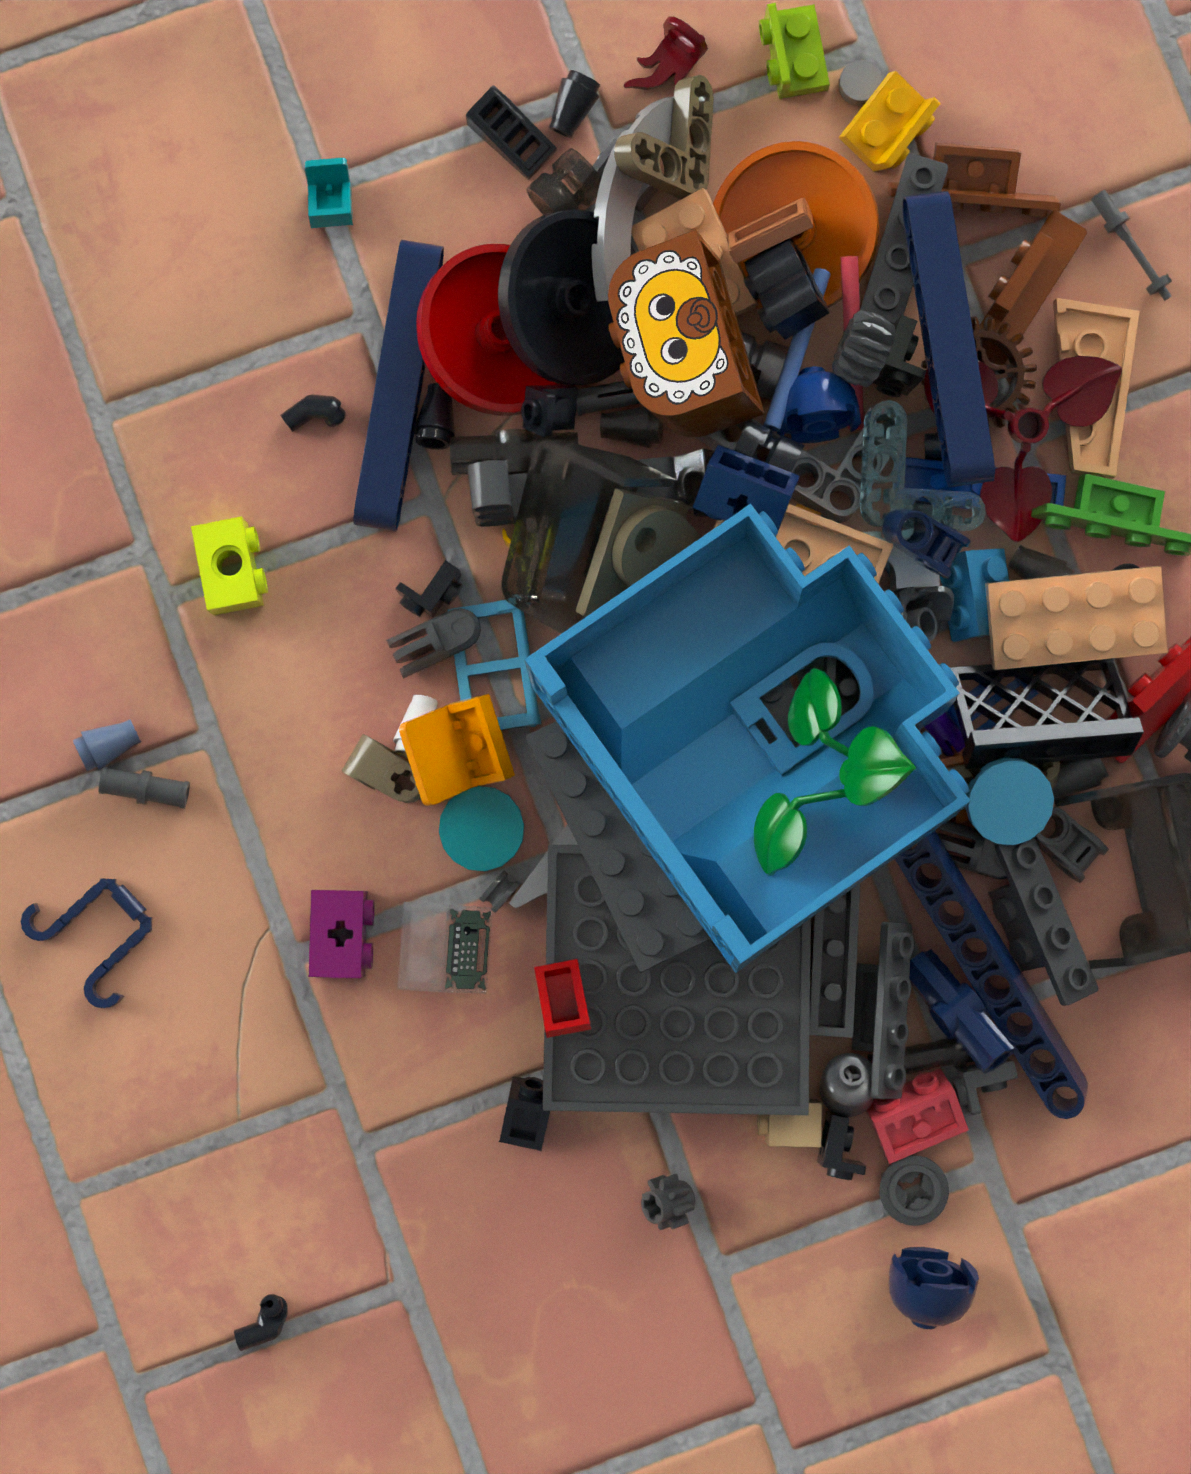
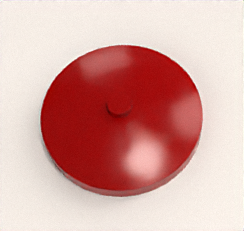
M483 244L471 247L453 256L428 282L421 296L417 311L416 329L418 344L422 358L432 377L456 401L485 414L497 416L519 415L525 400L526 386L553 385L557 383L550 382L531 371L511 347L502 325L498 305L499 277L510 245Z

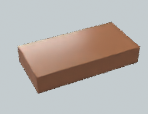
M800 198L728 234V250L734 263L737 264L812 228V213L806 199Z

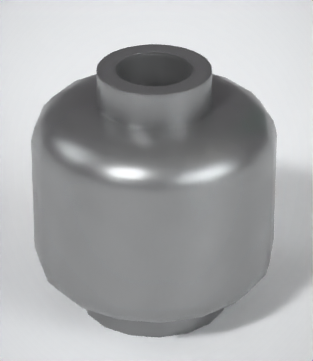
M854 1053L840 1054L830 1060L822 1073L819 1086V1094L823 1104L831 1112L845 1117H853L865 1112L874 1100L871 1097L872 1063L867 1058Z

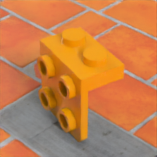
M489 694L450 703L403 722L399 727V733L416 782V787L425 806L436 805L470 788L504 781L515 776Z

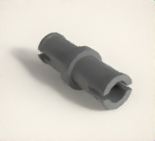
M103 767L98 792L99 794L105 793L136 799L137 804L146 805L150 801L179 806L185 809L190 783L189 781L183 782L154 777L152 772L145 770L138 774Z

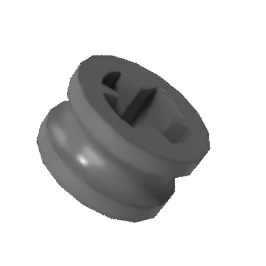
M503 871L479 898L483 903L489 901L492 904L491 910L495 913L520 885L517 881L510 882L506 871Z

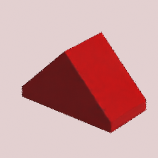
M578 959L534 967L546 1038L591 1030Z

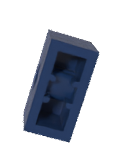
M717 445L707 465L693 508L704 512L712 519L727 520L751 504L758 514L764 511L779 531L800 476L724 446Z

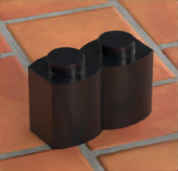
M791 238L758 253L744 262L749 274L744 278V283L752 297L756 301L760 299L763 308L758 310V314L770 333L776 330L786 340L830 313L802 251Z

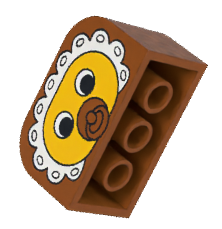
M695 229L639 251L624 260L616 269L609 285L608 302L614 321L609 324V332L613 343L617 349L621 348L625 362L620 364L622 378L629 389H633L638 401L668 428L686 437L706 436L764 415L765 413L720 258Z

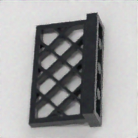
M1113 658L1001 670L992 669V664L949 667L959 682L956 689L960 694L953 704L965 744L962 757L966 769L982 768L989 762L1005 757L1023 759L1030 764L1130 756L1133 754L1144 733L1140 718H1132ZM1103 670L1107 683L1101 689L1082 677L1084 672ZM1055 673L1068 681V684L1060 692L1042 681L1041 678L1045 674ZM1004 677H1016L1027 684V687L1018 695L1000 682ZM974 680L986 689L979 698H976L962 689L960 681ZM1074 685L1095 698L1088 708L1066 696ZM1033 689L1054 701L1047 711L1026 700V697ZM992 692L1012 704L1004 715L984 703ZM1099 702H1102L1116 711L1118 719L1105 720L1094 713L1093 710ZM1061 705L1080 718L1075 723H1063L1052 716V713ZM1019 708L1037 719L1038 722L1035 726L1022 727L1010 718ZM977 711L995 722L996 726L993 729L974 731L971 718Z

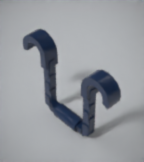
M100 879L96 885H93L81 899H78L65 914H62L44 932L37 930L33 922L35 915L40 912L37 903L28 906L21 917V927L26 936L37 941L50 940L62 932L105 889H109L112 892L111 897L133 921L138 919L140 929L129 936L126 942L110 954V957L104 960L85 981V997L90 1004L98 1008L112 1007L118 1004L124 997L117 992L107 999L100 997L96 991L99 980L111 971L116 963H119L129 954V951L135 948L149 932H152V917H148L145 914L147 909L124 885L119 886L116 883L117 879Z

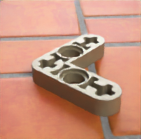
M702 75L681 79L675 85L670 145L643 132L623 135L618 138L615 143L614 157L620 171L679 199H683L702 188L707 189L714 103L713 90L708 79ZM689 129L693 136V146L689 138ZM660 157L664 164V175L660 168Z

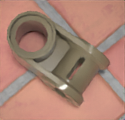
M363 734L342 772L395 800L411 803L421 799L413 774L410 780L415 784V787L412 791L405 789L400 793L401 785L396 782L400 775L407 777L412 772L409 762L396 755V752Z

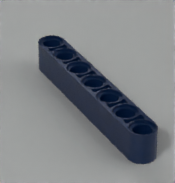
M948 191L906 196L902 201L903 222L945 479L948 487L992 482L995 479L994 455L951 197Z
M401 240L399 244L354 508V525L395 532H397L399 527L415 434L413 428L417 421L426 368L417 339V311L421 296L428 282L443 266V246Z

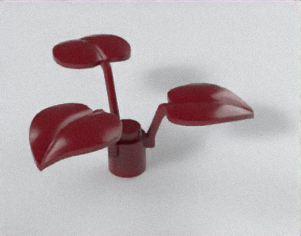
M1074 356L1060 360L1048 369L1042 380L1043 391L1052 401L1047 403L1042 411L1037 408H1025L1011 413L989 406L997 397L998 381L993 370L985 363L978 361L986 413L1008 421L1009 435L1013 440L1021 443V449L1014 462V469L1010 467L996 468L994 481L982 483L980 489V502L983 511L1012 541H1022L1038 527L1042 519L1031 517L1032 509L1050 503L1052 497L1051 481L1044 469L1038 466H1029L1022 469L1023 461L1031 450V443L1039 442L1046 436L1049 429L1048 417L1054 408H1056L1059 419L1070 426L1085 427L1100 420L1111 405L1117 382L1122 373V368L1118 364L1093 356ZM927 368L924 376V391L927 402L934 413Z

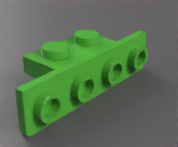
M1083 474L1079 476L1074 508L1046 503L1032 509L1031 517L1045 520V526L1048 528L1070 530L1071 526L1085 529V535L1093 538L1109 539L1111 535L1124 537V543L1130 546L1150 547L1152 543L1165 546V553L1177 556H1189L1191 552V534L1159 527L1165 491Z

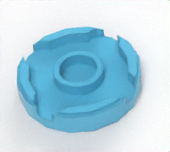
M1005 757L987 763L980 769L981 772L976 775L975 779L972 778L968 785L970 791L966 793L971 801L965 808L969 821L984 838L996 844L1016 845L1031 840L1044 829L1052 815L1054 796L1050 782L1040 769L1023 759Z

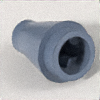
M130 719L122 723L82 731V736L73 740L87 771L96 767L98 770H101L132 746L141 743Z

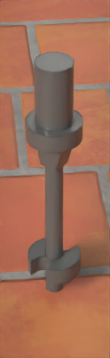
M1106 190L1099 192L1091 201L1106 221L1104 228L1108 233L1115 231L1137 259L1152 282L1146 288L1148 293L1152 295L1159 292L1164 301L1172 297L1165 287L1172 282L1168 274L1159 278L1131 236L1132 234L1126 225V222L1130 219L1127 213L1119 211Z

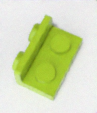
M776 3L767 4L764 19L759 20V34L762 45H769L771 59L766 61L767 76L770 86H777L779 99L828 91L830 82L815 5L777 11Z

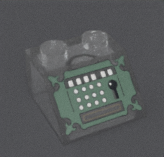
M404 902L397 989L487 994L493 916L492 907Z

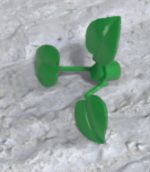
M811 669L796 689L789 707L788 726L792 737L800 745L812 746L820 738L822 743L848 757L841 765L839 772L840 781L844 785V789L796 797L791 803L785 794L775 793L764 802L758 812L754 825V847L758 861L768 876H773L777 871L791 865L800 855L805 845L807 824L805 816L798 810L801 806L844 797L855 805L868 806L891 793L916 769V766L899 749L892 736L882 728L871 726L863 729L853 739L849 748L831 738L828 731L833 729L841 718V699L832 679L819 669Z

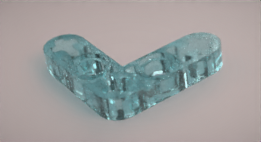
M891 400L882 401L871 406L865 414L863 427L860 513L864 521L871 526L882 527L883 521L889 512L883 513L881 519L879 511L873 510V502L880 501L881 488L872 489V482L877 484L892 482V489L883 490V502L890 504V512L901 508L913 510L914 502L918 498L923 497L931 502L933 506L931 518L941 523L943 518L945 525L958 532L974 530L979 527L984 521L986 510L982 499L976 494L960 491L904 488L907 414L899 403ZM887 410V416L894 418L895 424L887 428L886 441L894 439L895 445L881 444L875 446L874 440L884 438V425L877 423L876 418ZM879 452L888 453L893 459L894 468L888 476L879 475L873 467L874 457ZM964 501L965 507L972 509L973 513L972 517L965 518L964 523L960 515L943 516L945 508L963 506ZM910 518L907 519L901 529H914L913 521Z

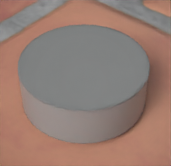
M856 60L846 65L839 79V92L843 99L852 105L863 106L882 82L879 69L873 63L866 60Z

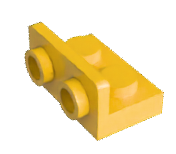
M897 71L889 72L838 138L873 172L889 168L894 169L908 156L910 150L907 147L914 137L922 135L933 124L935 117L932 114L938 108L940 102L935 97L924 99Z

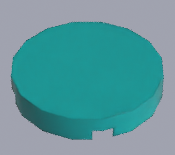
M477 786L457 794L448 801L440 816L439 835L443 849L454 862L468 870L489 871L502 867L516 855L523 842L525 825L519 807L509 795L493 787Z

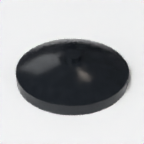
M571 209L552 212L529 223L520 231L510 245L499 277V312L511 347L531 371L550 382L562 385H586L602 381L616 373L620 369V364L625 362L621 348H616L609 332V324L614 322L609 302L597 301L592 269V244H597L599 219L594 218L593 212ZM632 245L630 256L636 253Z

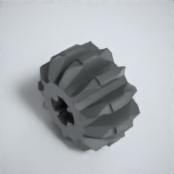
M860 310L855 313L853 318L849 320L834 355L832 368L835 375L855 386L858 384L867 388L873 384L890 354L896 333L895 325L874 312L869 313Z

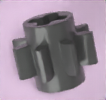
M677 1174L668 1177L661 1175L648 1180L651 1191L642 1194L641 1199L642 1211L647 1220L653 1224H658L659 1230L668 1227L673 1230L688 1224L689 1221L685 1213L693 1211L695 1208V1195L691 1186L687 1182L679 1180Z

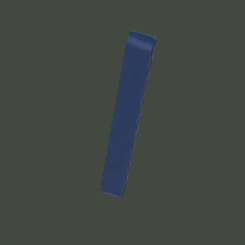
M933 831L896 857L895 860L996 1026L1014 1047L1015 1057L1047 1109L1058 1118L1069 1119L1076 1117L1081 1113L1085 1104L1088 1091L1086 1077L949 852L944 847L936 831ZM925 863L936 865L940 869L942 877L938 879L926 877L922 872L921 865ZM949 900L958 902L963 907L964 914L960 916L949 914L945 910L943 903ZM978 938L986 944L987 950L981 953L974 952L967 946L966 940ZM993 975H1000L1009 982L1010 986L1006 989H997L992 986L988 978ZM1016 1012L1024 1013L1031 1018L1032 1023L1027 1026L1019 1025L1012 1020L1011 1014ZM1040 1049L1047 1050L1054 1056L1055 1060L1042 1062L1034 1056L1033 1052ZM1063 1086L1069 1087L1076 1092L1077 1096L1072 1099H1066L1061 1097L1056 1089Z

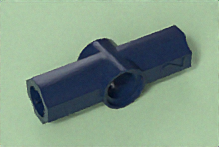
M932 949L925 952L922 951L910 960L909 980L911 986L928 1005V1011L939 1029L949 1039L955 1038L984 1074L994 1071L1005 1063L1014 1053V1047L986 1015L987 1010L975 991L964 982L960 984Z

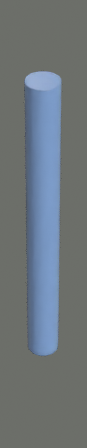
M816 268L813 276L824 297L831 273L825 269ZM815 322L792 337L764 422V426L770 428L773 432H779L781 429L789 390L798 377Z

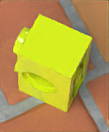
M242 516L191 526L207 611L213 615L264 606L262 594L268 593V585L264 569H257L254 553L260 552V544L255 526L249 527ZM229 556H240L242 567L239 572L232 576L224 575L222 572L224 560Z

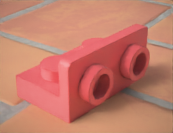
M941 1069L921 1073L913 1080L906 1082L903 1086L901 1098H874L871 1106L866 1110L889 1164L969 1130L955 1090Z

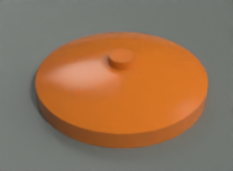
M802 141L781 142L764 147L743 159L728 174L715 196L714 208L728 236L730 232L800 198H805L811 209L813 227L791 237V239L802 251L812 274L816 268H822L831 273L824 294V300L829 308L842 300L841 257L858 256L859 283L873 261L879 238V215L874 195L858 169L846 158L827 147ZM755 255L740 262L746 277L749 274L746 270L744 262L754 257ZM760 299L757 300L759 305L756 308H763Z

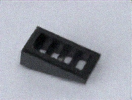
M494 85L489 88L466 114L467 125L528 180L557 150V147ZM497 108L499 110L498 113L486 123L484 119ZM507 119L511 120L513 123L499 136L496 133L497 129ZM522 130L526 135L512 149L508 144ZM535 142L539 147L524 162L520 156Z

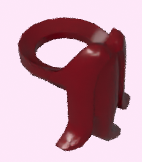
M669 16L663 23L665 37L650 57L637 58V62L643 68L651 69L660 63L659 66L649 77L635 78L625 82L624 88L643 90L658 88L673 75H675L673 82L675 88L677 82L687 76L708 50L704 35L699 34L681 19Z

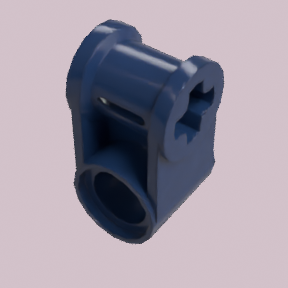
M895 509L889 512L882 524V533L887 542L894 544V547L914 558L924 568L946 579L951 577L952 572L950 568L962 547H968L971 542L970 539L955 529L939 523L927 514L916 510ZM910 518L914 523V531L911 537L905 540L902 536L901 528L903 523Z

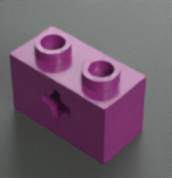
M311 890L308 977L363 978L365 977V969H372L373 943H366V926L374 925L375 902L374 900H367L368 891ZM341 921H345L346 929L353 930V938L346 939L344 946H340L339 938L332 936L333 929L340 928Z

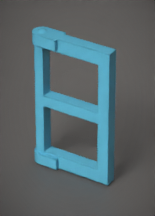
M513 597L512 599L459 607L471 611L477 618L512 613L519 657L467 665L465 650L455 654L454 659L460 701L472 698L470 676L521 669L527 713L497 717L500 729L535 727L542 724L536 692L531 686L524 660L530 656L523 598Z

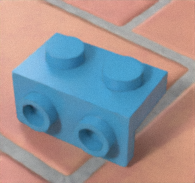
M1004 548L960 552L950 568L952 572L951 577L946 579L940 576L942 586L948 587L954 594L951 619L947 621L953 642L989 636L985 583L1009 581Z

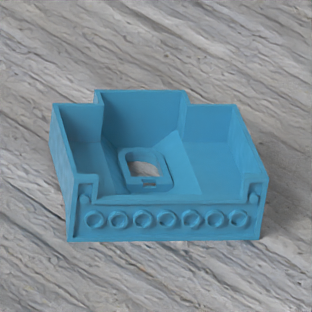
M751 504L524 659L532 688L735 973L790 932L956 816L971 801L966 795L970 790L963 777L955 769L948 771L938 756L942 752L935 739L927 731L922 734L919 732L923 727L948 711L960 694L956 689L959 682L953 671L945 663L942 662L939 665L928 651L931 649V644L926 635L918 626L912 628L901 615L904 612L901 602L890 589L883 591L874 579L877 575L874 566L863 553L856 555L849 545L804 576L802 572L805 570V566L800 557L791 547L786 550L782 547L775 537L778 534V530L774 522L764 511L758 514ZM823 657L836 658L853 672L858 681L860 696L854 708L842 715L839 723L828 731L831 738L849 748L853 739L863 729L871 726L882 728L892 736L899 749L916 766V769L891 793L868 806L855 805L846 797L801 806L798 810L805 816L807 824L805 845L800 855L791 865L777 871L773 876H768L758 861L754 847V825L758 812L764 802L775 793L785 794L791 803L796 797L844 789V785L840 781L839 772L841 765L848 757L822 743L820 738L812 746L799 745L795 748L760 699L815 660ZM761 719H763L777 739L771 744L768 743L755 725Z

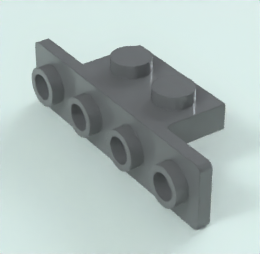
M912 153L907 156L860 310L881 315L892 324L901 315H904L914 284L904 229L902 201L906 196L941 192L948 171L947 164Z
M1033 837L1029 841L1016 845L996 844L995 850L1009 884L988 892L993 903L994 915L1002 924L1010 943V953L1018 963L1021 972L1045 967L1062 1006L1071 1005L1097 992L1099 989L1036 838Z
M882 922L879 965L857 963L854 1028L851 1050L873 1052L871 1097L876 1099L901 1098L906 1081L904 1057L905 1043L909 1034L907 1007L911 994V983L909 980L910 957L914 949L912 925L907 923Z

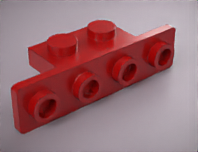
M1191 636L1181 646L1177 643L1172 645L1168 649V653H1163L1157 661L1161 666L1152 675L1149 676L1147 673H1144L1127 689L1130 696L1126 700L1132 718L1139 717L1144 730L1134 752L1172 716L1184 697L1191 691ZM1116 711L1105 720L1118 719ZM1118 756L1112 758L1117 763L1121 764L1124 763L1130 756Z

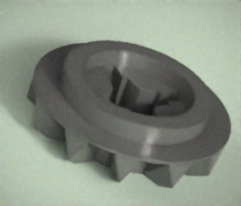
M910 1155L892 1163L881 1174L878 1193L884 1209L892 1218L906 1225L917 1226L929 1223L941 1214L948 1201L949 1186L944 1172L935 1162L927 1157ZM921 1172L919 1186L930 1197L928 1199L924 1196H914L905 1207L907 1193L897 1183L898 1181L912 1183Z

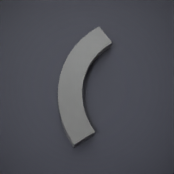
M674 96L662 98L642 109L636 115V120L629 130L623 131L619 137L643 132L670 145ZM615 145L603 171L594 209V218L599 219L597 244H592L593 281L597 301H608V290L612 276L619 265L630 257L632 222L639 192L643 182L620 171L614 157Z

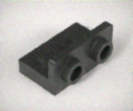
M901 315L894 323L896 331L894 343L891 346L890 354L886 359L884 367L881 369L878 378L873 382L877 385L876 389L879 392L891 397H900L901 394L909 395L924 379L926 374L925 369L906 362V360H911L919 337L913 335L918 321Z

